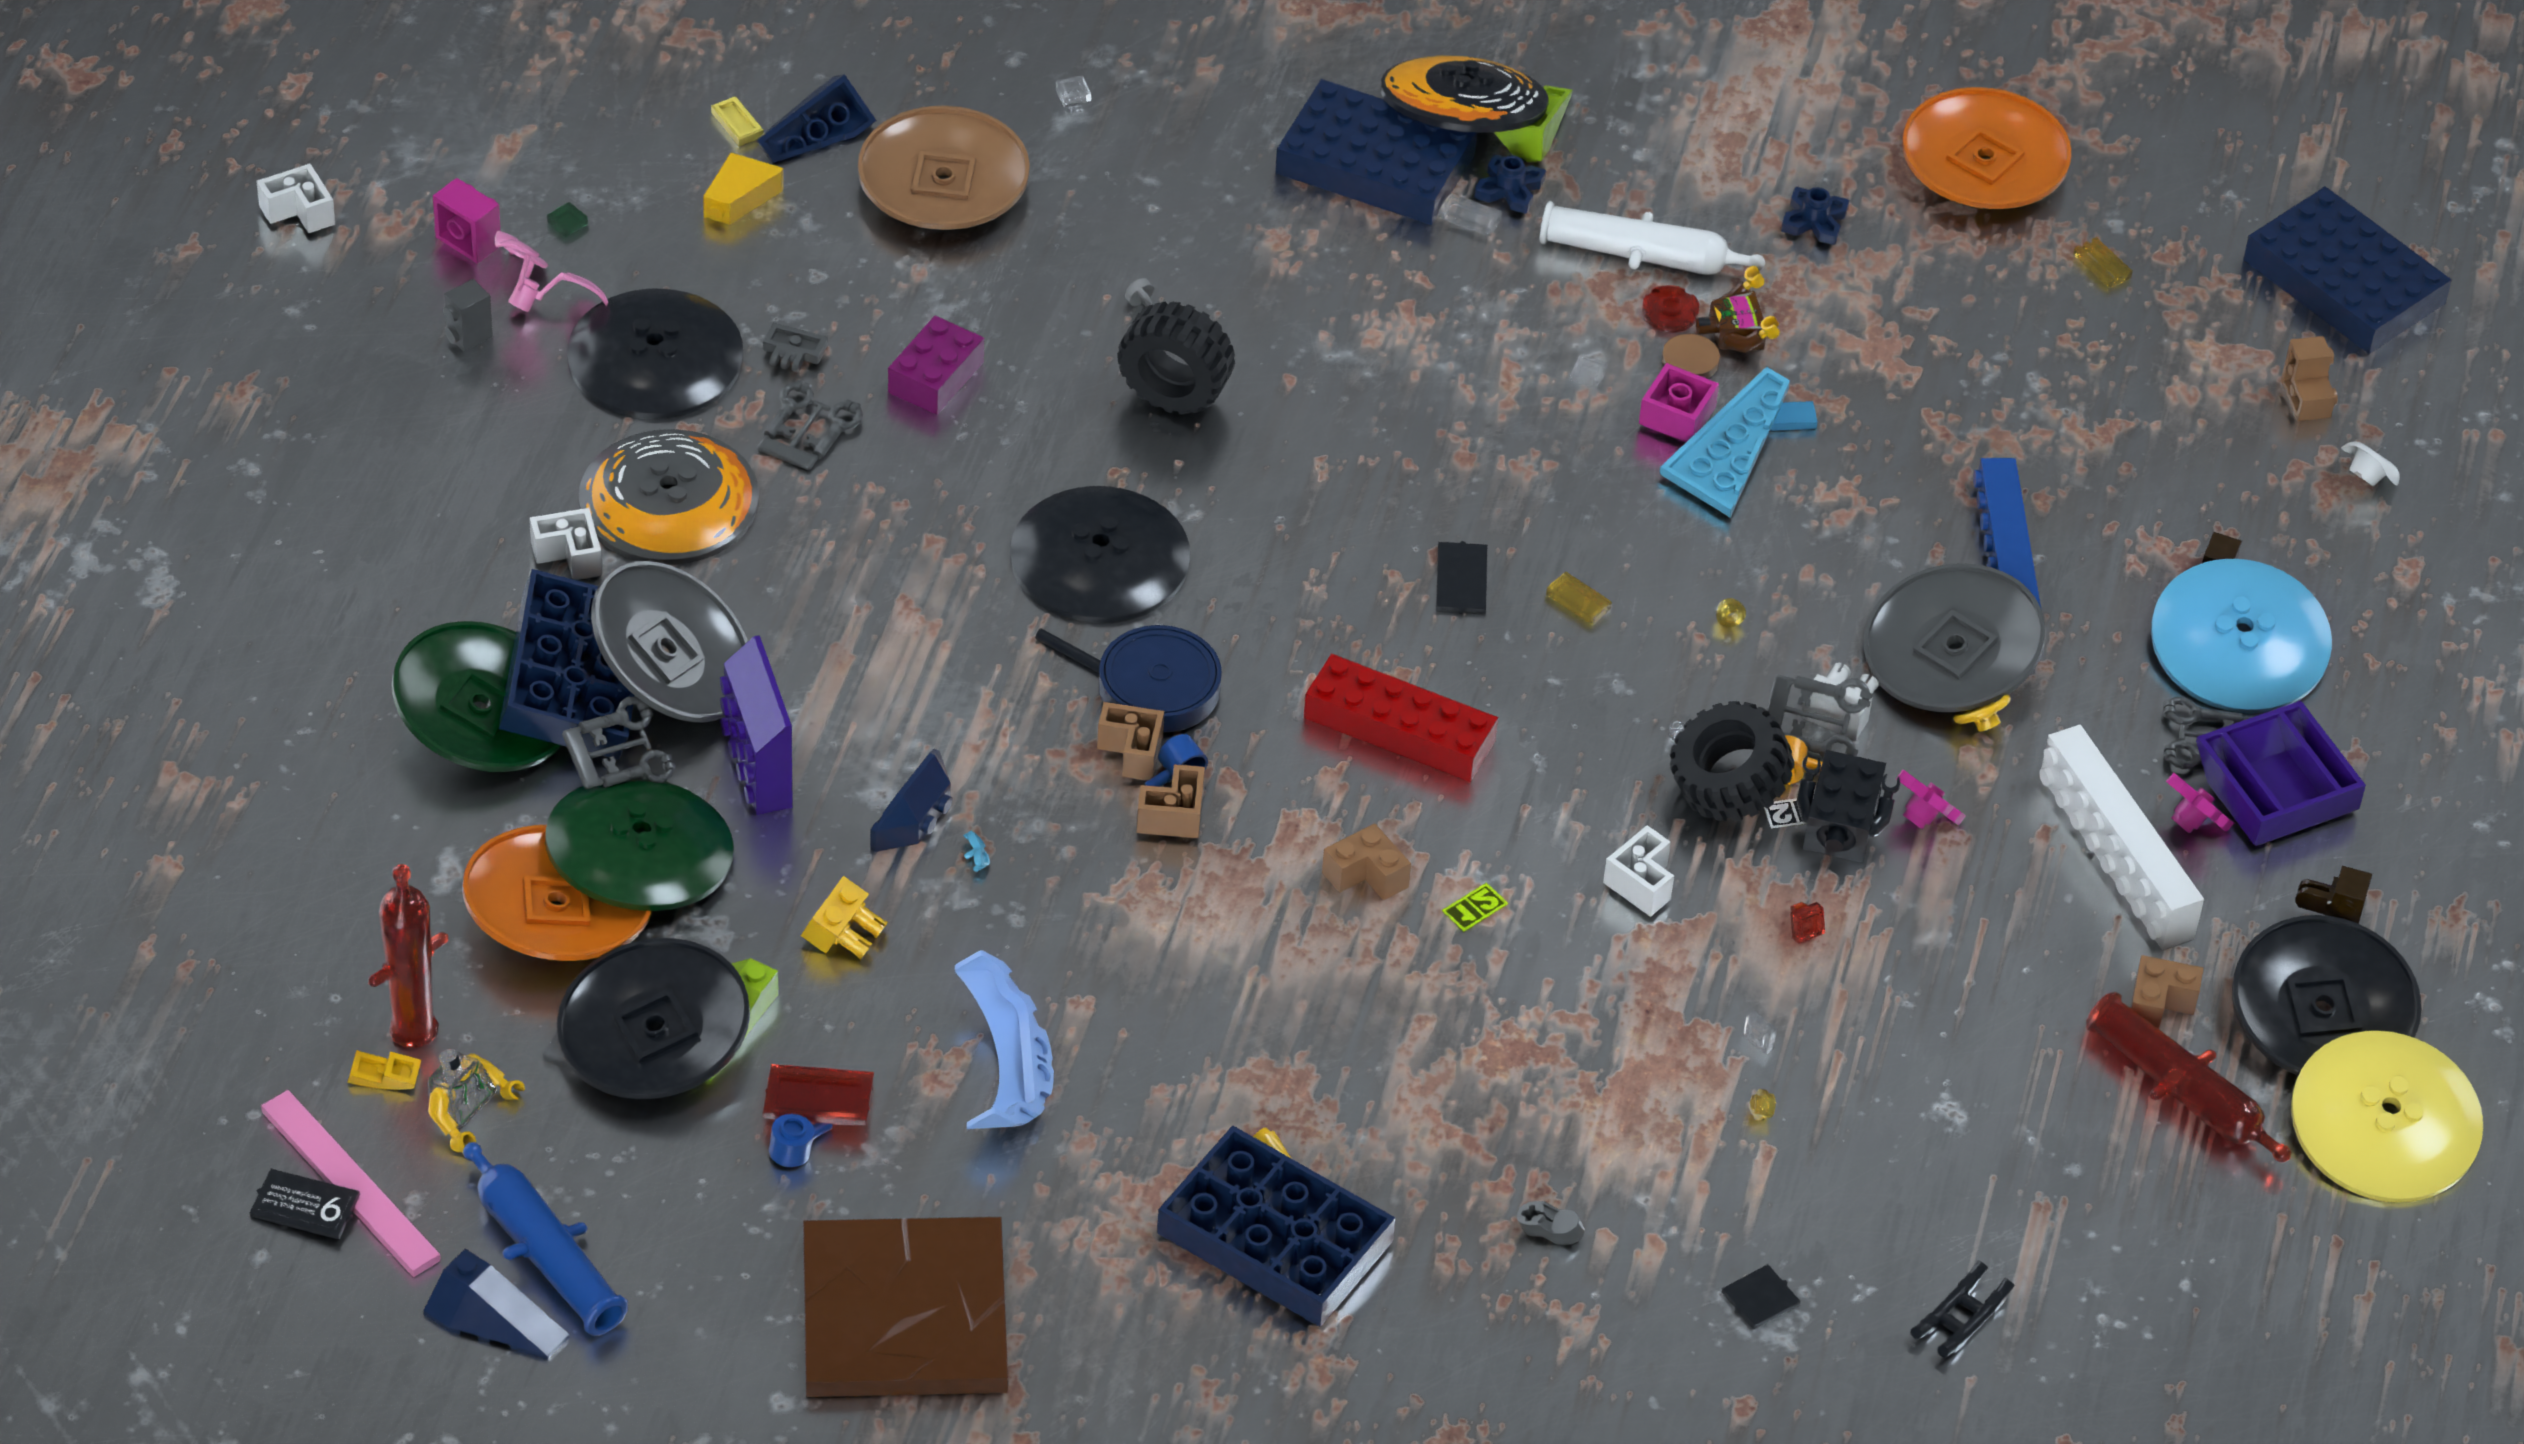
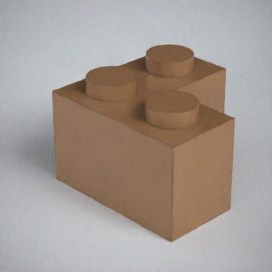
M2324 336L2290 339L2281 382L2297 421L2331 418L2333 407L2338 402L2337 391L2331 387L2328 373L2330 365L2334 362V353L2332 348L2328 347Z
M1103 702L1098 723L1097 749L1123 753V777L1150 780L1154 777L1163 738L1164 711Z
M1174 764L1172 788L1140 785L1137 833L1199 838L1205 767Z
M1375 823L1324 848L1322 874L1339 893L1365 880L1383 900L1409 888L1410 861Z
M2141 955L2127 1026L2159 1032L2164 1009L2194 1015L2204 967Z

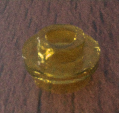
M1733 598L1721 601L1716 610L1717 621L1724 627H1735L1746 616L1744 605Z
M1758 1089L1756 1094H1753L1750 1098V1113L1753 1114L1757 1121H1764L1765 1118L1771 1119L1773 1117L1776 1107L1774 1094L1768 1093L1766 1089Z

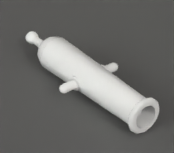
M1548 201L1542 218L1540 229V242L1542 244L1551 241L1629 258V267L1631 269H1637L1640 262L1643 261L1697 274L1712 275L1721 272L1723 267L1728 264L1756 266L1759 270L1765 266L1763 256L1759 254L1749 256L1733 252L1728 249L1727 241L1717 233L1653 222L1654 217L1651 212L1644 213L1642 220L1558 207L1552 201Z

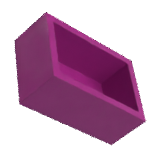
M934 315L888 367V393L938 415L984 363L985 338Z

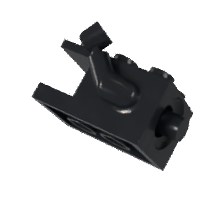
M1830 750L1825 751L1822 767L1818 758L1817 768L1809 770L1806 767L1808 756H1806L1802 762L1805 777L1800 781L1796 801L1800 817L1807 823L1803 849L1863 863L1870 837L1878 836L1890 822L1895 802L1892 797L1900 788V778H1897L1896 786L1892 788L1885 785L1887 774L1884 775L1886 763ZM1820 772L1818 782L1816 785V782L1813 781L1814 776ZM1882 788H1883L1884 794H1883V796H1880V795H1881V790H1882Z

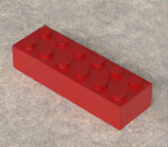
M1332 653L1305 694V719L1468 782L1473 780L1496 742L1497 716Z

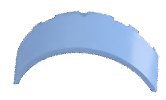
M980 950L955 964V972L976 999L991 1030L998 1056L999 1086L991 1109L966 1122L967 1129L1020 1126L1030 1122L1044 1111L1045 1107L1043 1105L1046 1097L1052 1093L1054 1070L1052 1068L1053 1057L1046 1030L1038 1026L1033 1012L1037 1011L1034 1002L1029 995L1019 990L1009 976L1012 970L1002 960Z

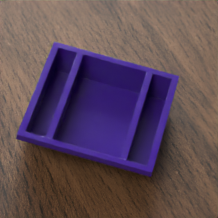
M758 635L752 637L724 663V676L720 677L721 690L723 695H725V697L720 698L722 713L725 716L721 718L722 732L724 736L729 735L730 737L728 741L730 755L732 759L737 758L738 763H736L737 775L740 781H745L746 786H744L745 798L748 804H753L756 815L793 808L792 724L761 637Z
M2301 700L2197 736L2196 742L2207 783L2255 846L2360 809L2366 784Z

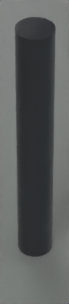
M1042 628L1038 630L1035 639L1099 673L1101 660Z

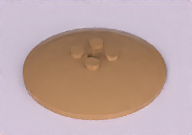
M956 106L922 107L893 116L870 133L861 148L858 160V175L861 186L868 198L880 210L904 223L939 230L973 227L1004 214L1023 195L1029 180L1030 170L1026 148L1013 130L990 115ZM941 175L949 176V178L947 179H941L938 177Z

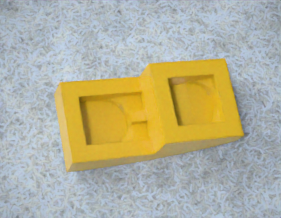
M356 1050L347 1083L389 1090L414 1089L421 1060L391 1051L387 1059Z

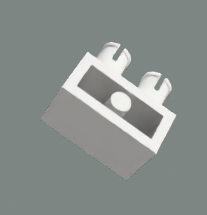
M1835 663L1827 677L1817 674L1814 680L1838 685L1849 678L1851 671L1844 664L1841 671L1838 672L1842 663ZM1869 674L1862 675L1859 680L1865 683L1869 678ZM1873 676L1866 684L1870 693H1873L1878 687V681ZM1847 687L1846 695L1843 698L1845 703L1852 706L1858 705V700L1862 699V697H1859L1862 690L1858 687L1854 689ZM1813 692L1810 696V707L1805 706V702H1803L1802 706L1804 711L1843 721L1845 715L1848 714L1838 706L1834 697L1822 695L1821 693ZM1872 698L1869 699L1871 701L1869 707H1866L1861 712L1849 714L1851 717L1846 734L1841 733L1842 726L1801 716V718L1856 741L1869 720Z

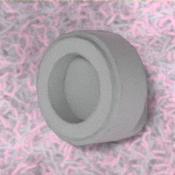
M1146 278L1137 279L1127 287L1125 298L1132 306H1138L1142 303L1145 307L1153 305L1150 297L1154 292V287Z

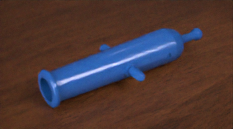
M476 1142L466 1144L463 1148L464 1157L469 1161H473L482 1174L478 1182V1194L482 1205L516 1243L504 1249V1258L507 1260L520 1256L529 1258L584 1321V1330L590 1335H603L614 1329L624 1319L628 1311V1300L621 1295H616L574 1240V1238L587 1232V1225L583 1222L570 1226L562 1224L524 1173L509 1164L493 1166L482 1154V1148Z

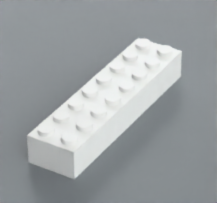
M2080 724L2049 734L2046 748L2044 749L2042 767L2039 772L2040 779L2043 785L2048 786L2055 796L2057 805L2065 810L2073 828L2081 833L2087 848L2095 853L2103 871L2109 873L2116 883L2118 892L2125 896L2131 905L2134 915L2140 918L2146 926L2150 938L2155 940L2162 950L2195 939L2204 898Z

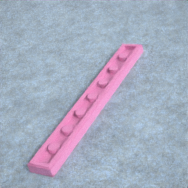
M289 1090L261 1105L262 1113L326 1183L360 1192L353 1212L413 1278L441 1261L439 1252Z

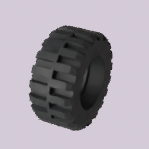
M1165 301L1149 305L1137 314L1118 346L1117 360L1118 364H1120L1119 369L1122 377L1127 378L1126 384L1130 389L1134 388L1137 391L1136 395L1142 400L1145 398L1150 401V405L1156 408H1164L1166 412L1173 413L1179 411V414H1189L1191 411L1193 413L1202 411L1215 402L1232 374L1235 366V353L1233 345H1229L1231 341L1228 334L1221 331L1222 326L1217 321L1213 322L1209 318L1210 315L1204 311L1201 313L1195 310L1196 307L1189 304L1182 306L1180 302L1174 301L1169 304ZM1165 351L1171 352L1179 356L1188 365L1182 364L1174 360Z
M1728 701V705H1722V703L1712 705L1713 709L1708 711L1703 709L1697 713L1698 717L1693 721L1689 719L1683 726L1685 730L1683 732L1679 731L1674 740L1676 745L1672 746L1670 752L1671 771L1685 800L1700 815L1711 819L1714 816L1715 820L1727 821L1728 818H1732L1733 821L1743 820V816L1747 815L1753 817L1759 814L1758 811L1764 807L1768 809L1773 805V799L1776 796L1780 798L1785 791L1784 784H1789L1792 777L1791 770L1794 767L1791 747L1775 717L1771 716L1769 711L1763 707L1757 708L1756 704L1744 702L1741 705L1739 701ZM1742 749L1753 750L1748 760L1740 767L1725 773H1711L1715 763L1726 754Z

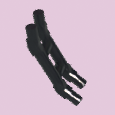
M1978 1260L1958 1283V1286L1934 1311L1929 1313L1919 1324L1911 1329L1912 1337L1920 1339L1925 1335H1929L1941 1323L1953 1331L1954 1334L1938 1346V1354L1941 1357H1947L1951 1353L1957 1352L1979 1327L2002 1306L2006 1297L2015 1287L2014 1283L2004 1278L1983 1304L1970 1295L1988 1269L1986 1264ZM1959 1303L1975 1313L1965 1324L1949 1314Z

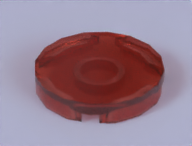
M1658 286L1643 298L1642 315L1645 321L1653 328L1663 332L1676 333L1693 327L1699 315L1700 304L1695 295L1686 293L1685 289L1680 286Z

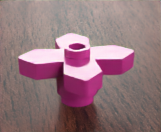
M1904 769L1897 776V778H1900V783L1914 792V795L1905 806L1907 809L1903 816L1919 828L1923 829L1926 824L1930 825L1939 812L1958 826L1966 817V815L1942 798L1945 792L1930 782L1928 786H1925Z
M2174 772L2167 779L2166 782L2184 797L2174 808L2175 813L2171 819L2189 834L2194 828L2197 830L2207 818H2210L2225 832L2234 824L2233 821L2211 804L2215 798L2202 787L2198 791L2194 790Z

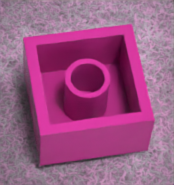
M455 178L433 195L435 237L477 264L499 248L495 246L494 236L497 231H501L499 204L493 198L485 196L472 185L466 184L458 178Z
M1666 363L1642 398L1639 424L1687 442L1706 424L1716 409L1719 383Z

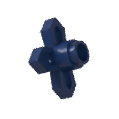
M1495 154L1488 164L1487 173L1490 177L1479 180L1475 187L1474 198L1490 203L1505 197L1511 210L1526 214L1533 203V194L1530 191L1541 189L1545 181L1546 170L1532 165L1525 167L1523 160L1517 156L1503 157Z
M1795 187L1790 206L1794 210L1785 213L1781 231L1797 236L1812 229L1820 242L1835 245L1841 228L1837 221L1845 219L1850 201L1849 199L1837 196L1830 197L1829 192L1824 188L1814 187L1809 190Z

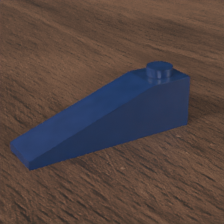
M837 75L812 92L757 138L756 141L771 163H775L854 138L877 120L846 75Z
M466 1248L443 1269L423 1310V1314L450 1332L460 1334L463 1331L474 1334L481 1341L489 1343L490 1340L505 1343L512 1350L547 1360L569 1339V1334L500 1272Z

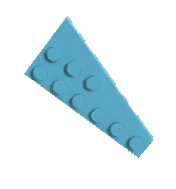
M1768 367L1763 369L1660 467V475L1728 517H1731L1789 390L1790 380Z

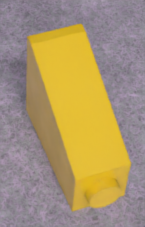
M730 153L703 196L704 217L731 225L782 192L784 189L783 168Z

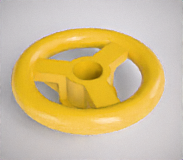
M2004 695L2000 700L1986 706L1958 711L1953 719L1958 724L1975 722L1979 732L1991 729L2001 723L1997 712L2010 703L2011 698L2009 695Z

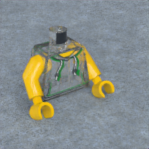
M447 1049L440 1053L439 1061L441 1065L427 1081L430 1097L428 1113L444 1134L447 1135L449 1133L451 1136V1149L454 1152L460 1153L463 1152L466 1144L476 1142V1138L469 1131L462 1133L459 1131L496 1094L497 1089L495 1086L498 1085L500 1087V1094L505 1100H518L513 1095L511 1088L513 1086L518 1091H525V1085L519 1080L507 1081L504 1078L505 1074L476 1054L466 1055L454 1049Z

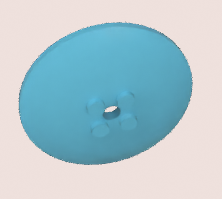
M2213 560L2184 571L2173 579L2160 595L2151 622V637L2155 654L2171 680L2183 691L2200 702L2235 713H2266L2298 702L2308 695L2323 677L2332 650L2330 625L2323 608L2314 595L2302 583L2284 571L2251 560ZM2246 624L2251 628V631L2242 632L2236 625Z

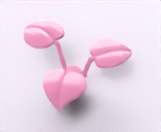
M502 231L496 232L494 236L496 247H504L509 251L510 255H516L524 259L518 283L508 300L509 303L529 312L535 299L541 301L543 296L559 281L565 280L591 290L601 298L607 307V297L597 285L569 272L560 273L541 291L537 290L539 284L529 279L534 264L544 269H547L548 264L539 257L540 254L514 236Z

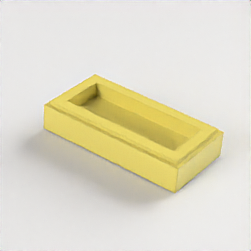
M736 96L711 105V113L739 147L755 141L764 133L762 127Z

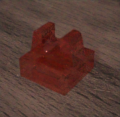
M1799 902L1790 906L1792 911L1790 912L1792 938L1798 944L1825 933L1824 907L1818 902L1810 905Z

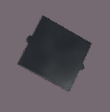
M1769 1264L1722 1288L1723 1295L1735 1307V1313H1740L1753 1329L1800 1305V1300L1787 1286L1788 1282L1782 1280Z

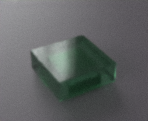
M568 202L547 214V222L567 237L587 225L588 217Z

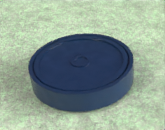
M1167 625L1139 627L1117 637L1104 651L1099 668V693L1103 702L1164 711L1163 733L1180 731L1198 724L1214 710L1221 692V663L1214 649L1204 639L1188 630Z

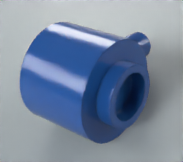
M1181 734L1174 736L1163 744L1158 754V760L1165 770L1144 784L1145 786L1162 787L1170 782L1173 778L1174 764L1205 767L1206 770L1208 758L1189 735Z
M785 1114L778 1117L774 1121L769 1143L771 1158L779 1165L785 1167L803 1165L810 1158L813 1139L833 1128L831 1121L828 1118H824L812 1125L807 1118L798 1114Z

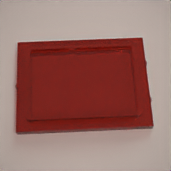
M771 1064L768 1085L765 1090L763 1118L776 1120L785 1114H798L807 1118L812 1123L867 1126L874 1072Z

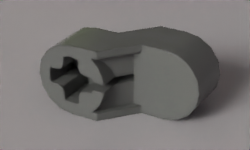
M1545 1201L1528 1202L1522 1205L1517 1212V1219L1524 1233L1530 1236H1543L1555 1244H1573L1579 1241L1585 1232L1583 1223L1575 1211L1559 1210Z

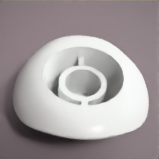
M2356 441L2349 442L2341 447L2345 452L2355 455L2349 469L2355 475L2372 486H2375L2387 475L2389 480L2398 486L2400 479L2399 471L2394 464L2365 444Z

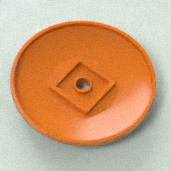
M1960 88L1931 97L1912 112L1906 122L1902 138L1905 160L1914 175L1924 185L1949 200L1977 208L2008 209L2039 201L2059 187L2068 173L2071 161V145L2068 135L2060 122L2049 111L2026 97L1994 88Z
M546 825L520 827L495 836L473 854L465 868L462 889L466 908L476 924L502 945L537 958L558 961L598 958L636 939L648 924L652 912L612 906L595 900L570 885L556 871L548 857L545 846ZM558 901L561 902L562 905H555L551 902Z

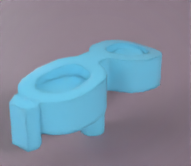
M972 830L964 834L963 836L969 840L973 847L971 851L964 854V857L968 860L974 856L976 866L973 867V870L978 872L990 864L989 856L984 850L986 845Z

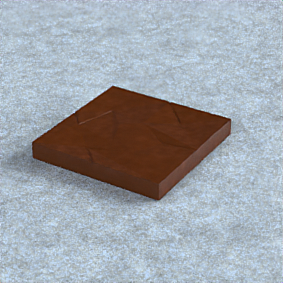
M1001 1217L803 1220L806 1397L1008 1393Z

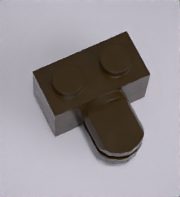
M2342 865L2339 878L2334 876L2332 885L2304 879L2299 884L2295 903L2302 909L2324 914L2325 916L2343 918L2359 924L2372 873Z

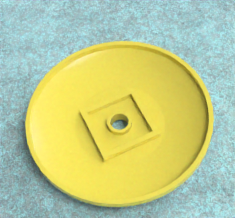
M2363 1031L2332 1040L2322 1046L2308 1059L2299 1073L2292 1093L2291 1116L2293 1127L2300 1145L2308 1158L2333 1182L2346 1190L2366 1198L2384 1202H2411L2438 1195L2456 1184L2467 1173L2480 1149L2483 1135V1116L2472 1084L2461 1069L2438 1049L2404 1034L2387 1031ZM2385 1103L2393 1104L2397 1107L2398 1113L2391 1114L2386 1112L2382 1105Z

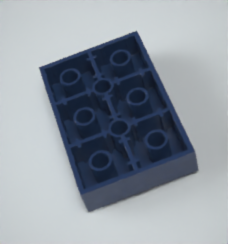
M1321 79L1277 148L1275 173L1433 225L1475 155L1477 132L1444 129L1413 120L1393 109L1384 99Z
M2326 186L2248 236L2243 258L2245 262L2368 354H2371L2445 305L2452 281L2451 278Z
M531 569L522 594L499 729L567 746L562 736L564 730L578 727L580 722L615 713L623 699L629 696L635 697L612 672L604 660L594 636L591 608L595 592L599 586ZM633 704L625 708V711H627L629 715L630 721L632 717ZM619 724L603 728L602 735L606 737L607 743L604 745L600 744L595 747L593 743L594 738L590 733H581L588 752L591 753L626 743L629 736V728ZM623 749L602 756L609 758L614 756V759L619 760Z
M1233 1125L1158 1209L1157 1233L1319 1327L1324 1324L1393 1242L1395 1228L1394 1216Z

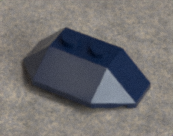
M934 748L926 756L884 810L880 819L870 829L871 850L877 852L919 844L926 834H930L934 830L937 819L941 814H946L949 811L953 798L950 796L951 782L940 750Z

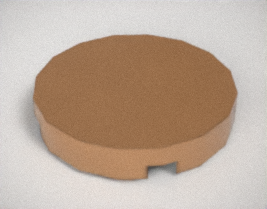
M1681 334L1671 338L1664 345L1662 353V363L1664 365L1668 363L1701 377H1706V379L1712 377L1718 370L1720 361L1718 347L1711 340L1696 334Z

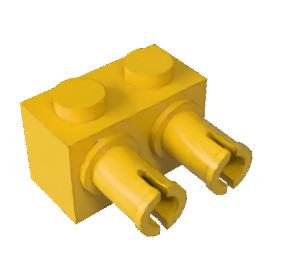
M843 876L800 936L825 954H827L833 944L837 945L839 943L861 960L873 943L850 929L849 922L851 924L853 922L857 923L875 938L879 936L888 922L865 907L866 903L864 901L869 893Z

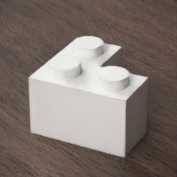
M311 164L257 180L259 207L270 224L297 215L308 233L335 225L333 199Z
M589 508L530 517L531 544L537 564L567 559L573 580L602 576L601 548Z
M1646 825L1606 858L1603 883L1651 917L1671 900L1674 875L1664 869L1668 864L1671 842Z

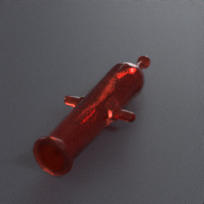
M398 864L392 870V877L396 881V887L391 888L383 896L379 909L385 963L382 964V969L368 978V984L371 987H377L388 981L392 1012L389 1033L394 1042L406 1048H419L430 1044L438 1034L439 1023L433 1013L432 956H434L435 950L448 942L449 937L445 932H440L431 937L429 903L422 891L408 884L411 876L409 867L405 864Z
M2113 991L2104 995L2095 1004L2087 1017L2086 1029L2093 1033L2098 1032L2158 1083L2150 1091L2151 1099L2159 1100L2167 1094L2173 1095L2222 1138L2238 1145H2245L2251 1141L2258 1142L2273 1154L2274 1159L2280 1163H2284L2291 1158L2292 1153L2289 1146L2279 1144L2263 1128L2265 1115L2257 1101L2208 1066L2217 1057L2214 1050H2207L2200 1056L2193 1055L2122 1002V996L2118 992Z

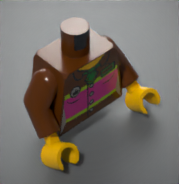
M1756 266L1746 269L1744 273L1746 281L1744 283L1742 281L1739 282L1728 293L1711 302L1708 317L1696 318L1697 334H1713L1716 346L1719 349H1733L1742 353L1750 350H1764L1766 337L1776 339L1779 336L1778 321L1774 316L1763 318L1755 291H1750L1751 287L1756 289L1764 285V277Z

